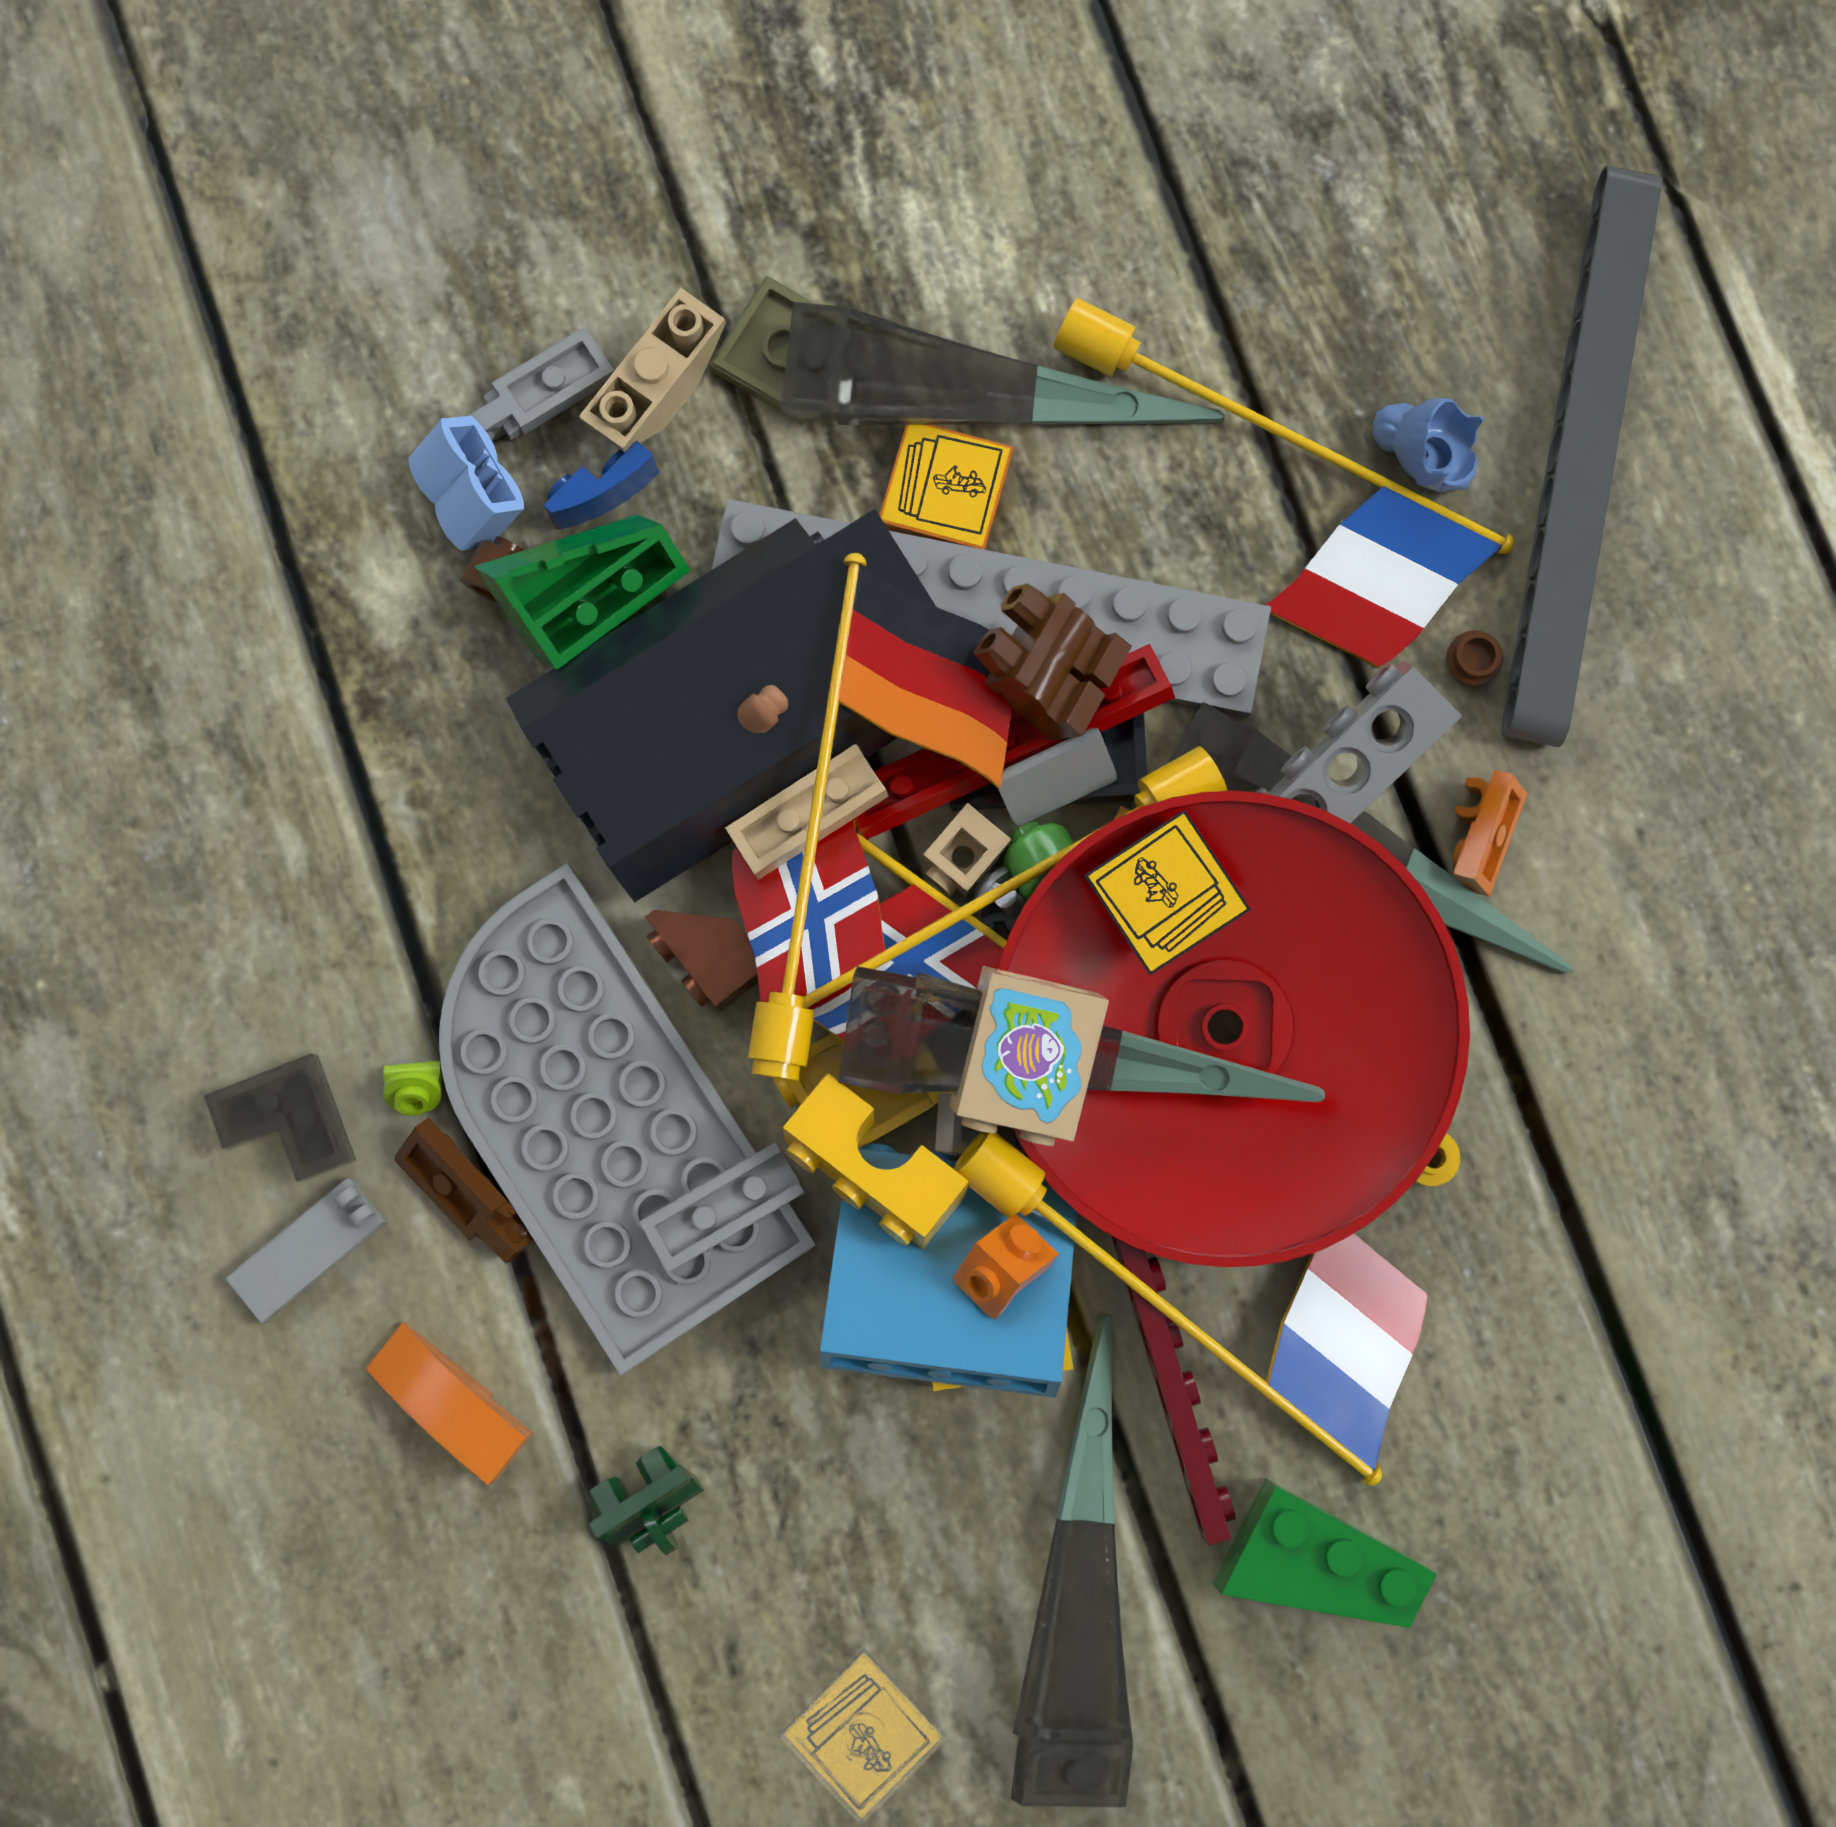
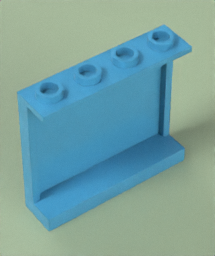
M866 1144L861 1149L858 1148L860 1155L868 1164L884 1170L898 1168L908 1162L913 1156L896 1153L893 1148L882 1144ZM930 1151L951 1168H954L957 1161H954L950 1155L943 1152ZM1043 1179L1041 1184L1047 1188V1191L1042 1200L1076 1227L1077 1211ZM968 1187L967 1195L924 1249L920 1248L913 1241H910L907 1246L900 1244L879 1226V1222L883 1218L864 1204L858 1210L841 1199L820 1347V1367L1056 1398L1062 1381L1074 1241L1035 1209L1027 1216H1023L1018 1212L1017 1214L1030 1227L1035 1229L1059 1255L1049 1269L1015 1295L1000 1316L992 1319L954 1283L953 1276L975 1243L1008 1218L970 1187Z

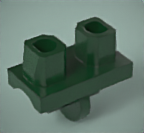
M658 1446L640 1457L636 1462L647 1484L646 1487L630 1496L622 1480L616 1476L606 1479L589 1490L590 1500L597 1517L589 1525L596 1539H606L613 1548L618 1547L629 1539L637 1553L642 1552L654 1543L665 1555H669L678 1549L672 1532L689 1521L681 1505L703 1492L704 1489L696 1475L681 1466L669 1451L662 1446Z

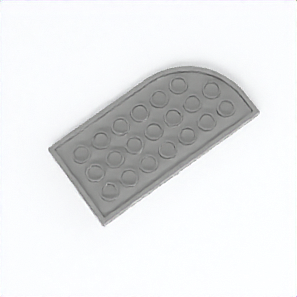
M568 863L518 894L484 923L460 957L449 981L443 1001L439 1031V1051L446 1091L454 1112L468 1137L621 1376L817 1244L789 1202L676 1270L667 1273L639 1222L757 1153Z

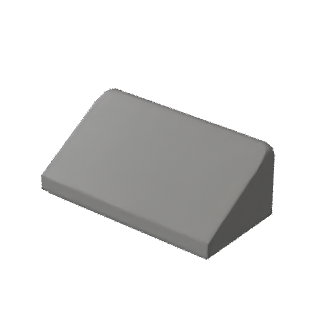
M1091 728L1085 731L1081 737L1070 738L1004 769L1001 788L998 791L1013 823L1016 826H1022L1114 783L1117 780V774L1099 729Z

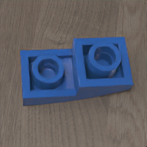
M636 441L626 452L619 450L608 459L602 469L603 476L599 480L583 466L572 476L570 474L564 475L552 486L547 496L548 501L543 505L552 523L560 530L593 520L629 500L659 474L654 456Z

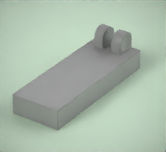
M774 1142L641 1220L639 1224L666 1272L670 1273L805 1194L806 1191L785 1152H783L778 1142Z
M348 1177L225 1278L260 1323L269 1322L389 1222L384 1214L379 1213L362 1192L361 1186L355 1178Z

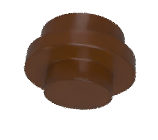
M1477 630L1467 631L1457 636L1449 645L1446 653V665L1449 673L1459 683L1471 687L1483 686L1491 682L1501 671L1503 652L1497 640L1488 633Z

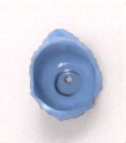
M1436 397L1425 400L1415 407L1407 403L1385 405L1376 412L1372 434L1382 450L1389 453L1395 452L1399 464L1405 473L1415 480L1417 485L1446 494L1456 490H1468L1470 482L1475 478L1478 460L1476 454L1470 448L1476 443L1478 427L1484 420L1482 416L1465 414L1452 399Z

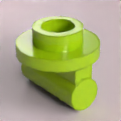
M440 1060L384 1066L383 1099L389 1107L403 1115L418 1116L435 1109L440 1104L442 1083H444Z

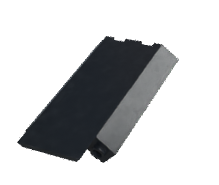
M876 509L863 515L825 540L818 531L809 536L796 518L590 645L558 670H550L506 698L523 733L532 747L536 748L554 775L555 778L553 780L576 817L580 818L598 846L596 849L634 903L733 842L725 827L817 769L849 567L843 563L847 555L850 553L861 554L866 560L865 568L911 597L936 607ZM764 686H776L788 699L787 710L778 715L779 722L764 733L750 732L739 722L737 716L739 706L751 694L758 695ZM839 703L830 760L855 744L862 752L864 758H867L898 737L890 735Z

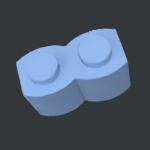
M472 416L441 418L409 457V467L415 482L425 496L435 504L436 516L447 538L461 551L476 549L481 540L493 543L495 537L500 536L524 510L523 498L517 484L505 468L498 463L493 442L485 429Z

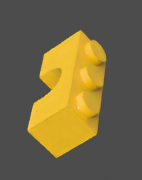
M827 1073L783 1126L784 1140L789 1145L786 1153L806 1171L814 1173L819 1168L836 1181L832 1189L852 1207L859 1210L865 1204L883 1219L879 1222V1226L894 1240L904 1246L913 1241L920 1248L924 1249L967 1195L969 1181L923 1145L918 1148L908 1162L898 1168L884 1170L868 1164L860 1155L858 1146L862 1138L874 1125V1108Z

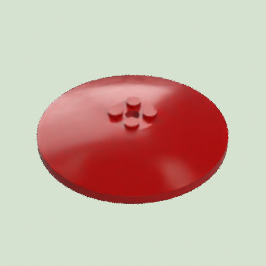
M1244 791L1200 792L1172 797L1149 804L1111 821L1086 837L1068 852L1042 879L1018 916L999 962V970L1097 992L1109 1000L1074 1141L1056 1138L1054 1146H1046L1026 1141L1019 1137L1020 1129L1013 1128L1030 1160L1045 1171L1044 1179L1075 1211L1115 1238L1162 1258L1193 1265L1213 1267H1254L1285 1262L1309 1255L1348 1238L1372 1223L1394 1205L1415 1183L1436 1154L1451 1125L1461 1098L1468 1067L1470 1044L1469 1002L1463 970L1453 940L1440 913L1423 887L1406 867L1379 842L1351 823L1325 810L1294 799L1266 793ZM1185 810L1251 910L1160 970L1149 975L1084 875ZM1231 1010L1240 1019V1034L1230 1043L1216 1042L1209 1035L1208 1022L1217 1011ZM1122 1031L1320 1087L1325 1091V1099L1319 1102L1209 1094L1111 1091Z

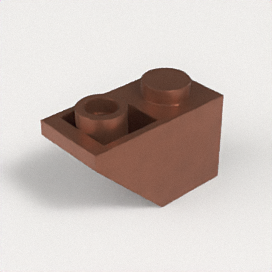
M653 910L645 916L654 928L646 936L666 963L675 956L689 973L681 982L701 1007L711 1001L721 1012L758 983L756 960L748 935L735 919Z

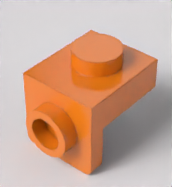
M1016 1214L975 1243L953 1276V1281L990 1318L996 1319L1005 1311L1018 1292L1050 1268L1059 1253L1035 1229L1030 1227Z

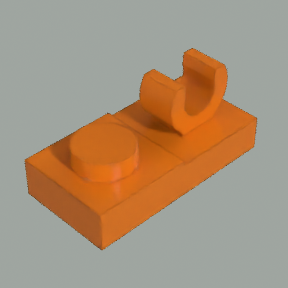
M1498 770L1493 771L1489 785L1480 778H1467L1464 783L1465 787L1470 793L1482 795V799L1473 808L1456 805L1454 810L1463 822L1471 826L1467 837L1460 839L1455 848L1453 874L1472 892L1489 897L1528 794L1513 774Z

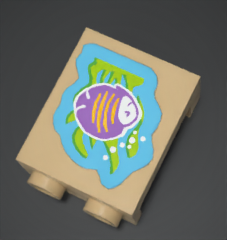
M983 966L977 987L982 993V998L958 1094L952 1093L949 1106L956 1115L963 1117L961 1122L963 1126L974 1130L996 1133L998 1125L1020 1129V1138L1036 1144L1054 1146L1056 1138L1074 1141L1109 1000L1097 992Z

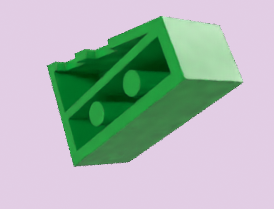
M638 514L473 566L534 657L555 670L561 668L691 571L663 525Z
M1265 1478L1212 1583L1221 1595L1410 1628L1437 1573L1414 1558Z

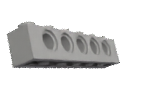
M1403 661L1395 667L1390 663L1382 668L1366 685V689L1370 694L1354 709L1349 705L1340 709L1324 726L1323 731L1327 735L1311 751L1306 746L1298 750L1281 768V772L1285 776L1269 792L1263 787L1256 791V793H1266L1289 799L1300 794L1311 795L1315 798V807L1352 823L1450 729L1462 715L1412 665ZM1385 711L1397 712L1400 718L1398 731L1388 739L1379 740L1373 738L1371 726L1375 717ZM1341 753L1356 755L1357 769L1351 777L1345 780H1334L1329 777L1328 767L1335 756Z

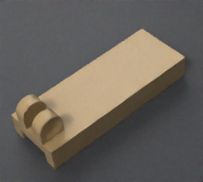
M856 744L830 760L818 841L889 796ZM817 769L725 827L758 879H761L804 851Z

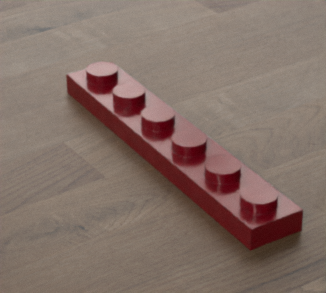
M1111 1235L1119 1263L1157 1294L1166 1291L1165 1279L1157 1257L1147 1259L1145 1251L1130 1246ZM1126 1284L1201 1538L1208 1545L1232 1539L1227 1522L1236 1520L1233 1504L1226 1486L1216 1487L1209 1465L1218 1462L1216 1448L1208 1427L1198 1429L1192 1409L1193 1406L1201 1404L1198 1388L1191 1370L1181 1372L1175 1349L1184 1347L1179 1326Z

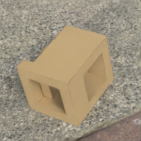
M967 803L923 854V862L930 867L925 876L947 896L951 897L958 890L967 897L976 887L982 876L989 872L1000 857L1006 853L1010 847L1011 838ZM966 849L972 853L974 861L970 866L961 868L954 864L952 860L953 854L957 850Z

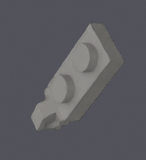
M586 327L581 328L492 382L493 389L483 396L487 404L468 416H472L479 422L489 435L491 441L504 436L506 433L512 440L522 433L523 435L527 434L601 389L614 372V369Z

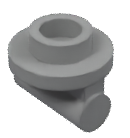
M1002 867L995 872L989 871L983 875L974 889V899L1010 880V871L1006 867ZM1015 889L975 913L984 919L992 913L1003 910L1008 916L1018 918L1026 901Z

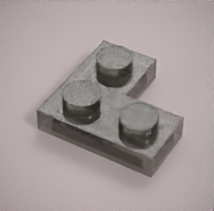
M308 1054L204 1095L222 1149L231 1150L278 1131L296 1182L307 1181L357 1161L318 1054Z

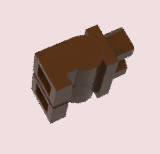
M1027 583L1010 589L1001 604V611L1017 624L1012 636L1002 627L991 629L982 637L973 653L990 671L984 684L994 693H1002L1004 699L1049 741L1081 737L1105 696L1100 689L1110 687L1132 645L1117 633L1105 634L1095 626L1093 619L1087 613L1075 607L1076 603L1065 593L1047 597Z

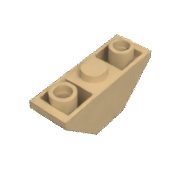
M680 287L579 415L580 421L623 452H626L636 441L641 443L665 429L698 387L725 327V319Z

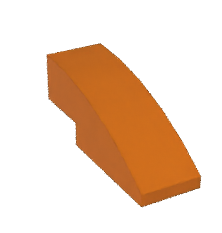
M405 1322L399 1326L366 1368L368 1373L410 1417L488 1486L498 1480L534 1434V1432L491 1398L494 1394Z

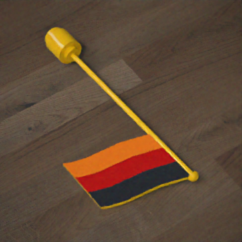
M850 553L843 562L849 567L782 993L770 992L768 1002H756L748 1058L753 1059L751 1074L798 1081L800 1067H807L815 1011L804 1008L805 997L794 995L839 703L890 735L957 760L987 778L998 789L1001 788L1012 706L1004 699L1002 693L996 694L984 684L990 671L973 653L989 629L911 597L865 568L866 560L859 553Z

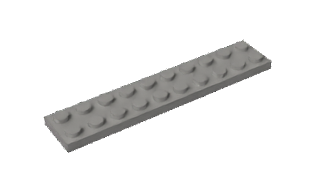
M727 499L712 570L795 518L809 536L818 531L824 540L851 523ZM889 531L936 607L978 623L989 630L1002 627L1012 636L1017 624L1001 611V604L1010 589L1028 583L1047 597L1065 593L1076 603L1075 607L1087 613L1093 619L1095 626L1105 634L1117 633L1131 644L1132 647L1129 653L1148 644L1151 645L1175 695L1174 699L1168 701L1169 703L1244 718L1250 716L1271 606Z

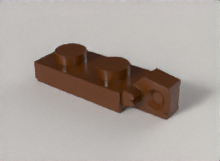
M429 1117L415 1126L394 1156V1161L469 1241L474 1237H478L486 1242L505 1264L523 1252L534 1239L517 1212L514 1211L511 1203L507 1202L496 1189L493 1182L469 1161L457 1148L455 1142L448 1135L444 1134Z

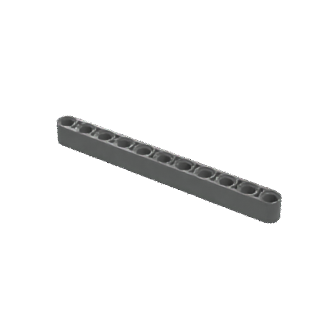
M1606 165L1599 176L1594 191L1502 719L1503 737L1561 747L1570 728L1661 194L1662 177L1660 175Z

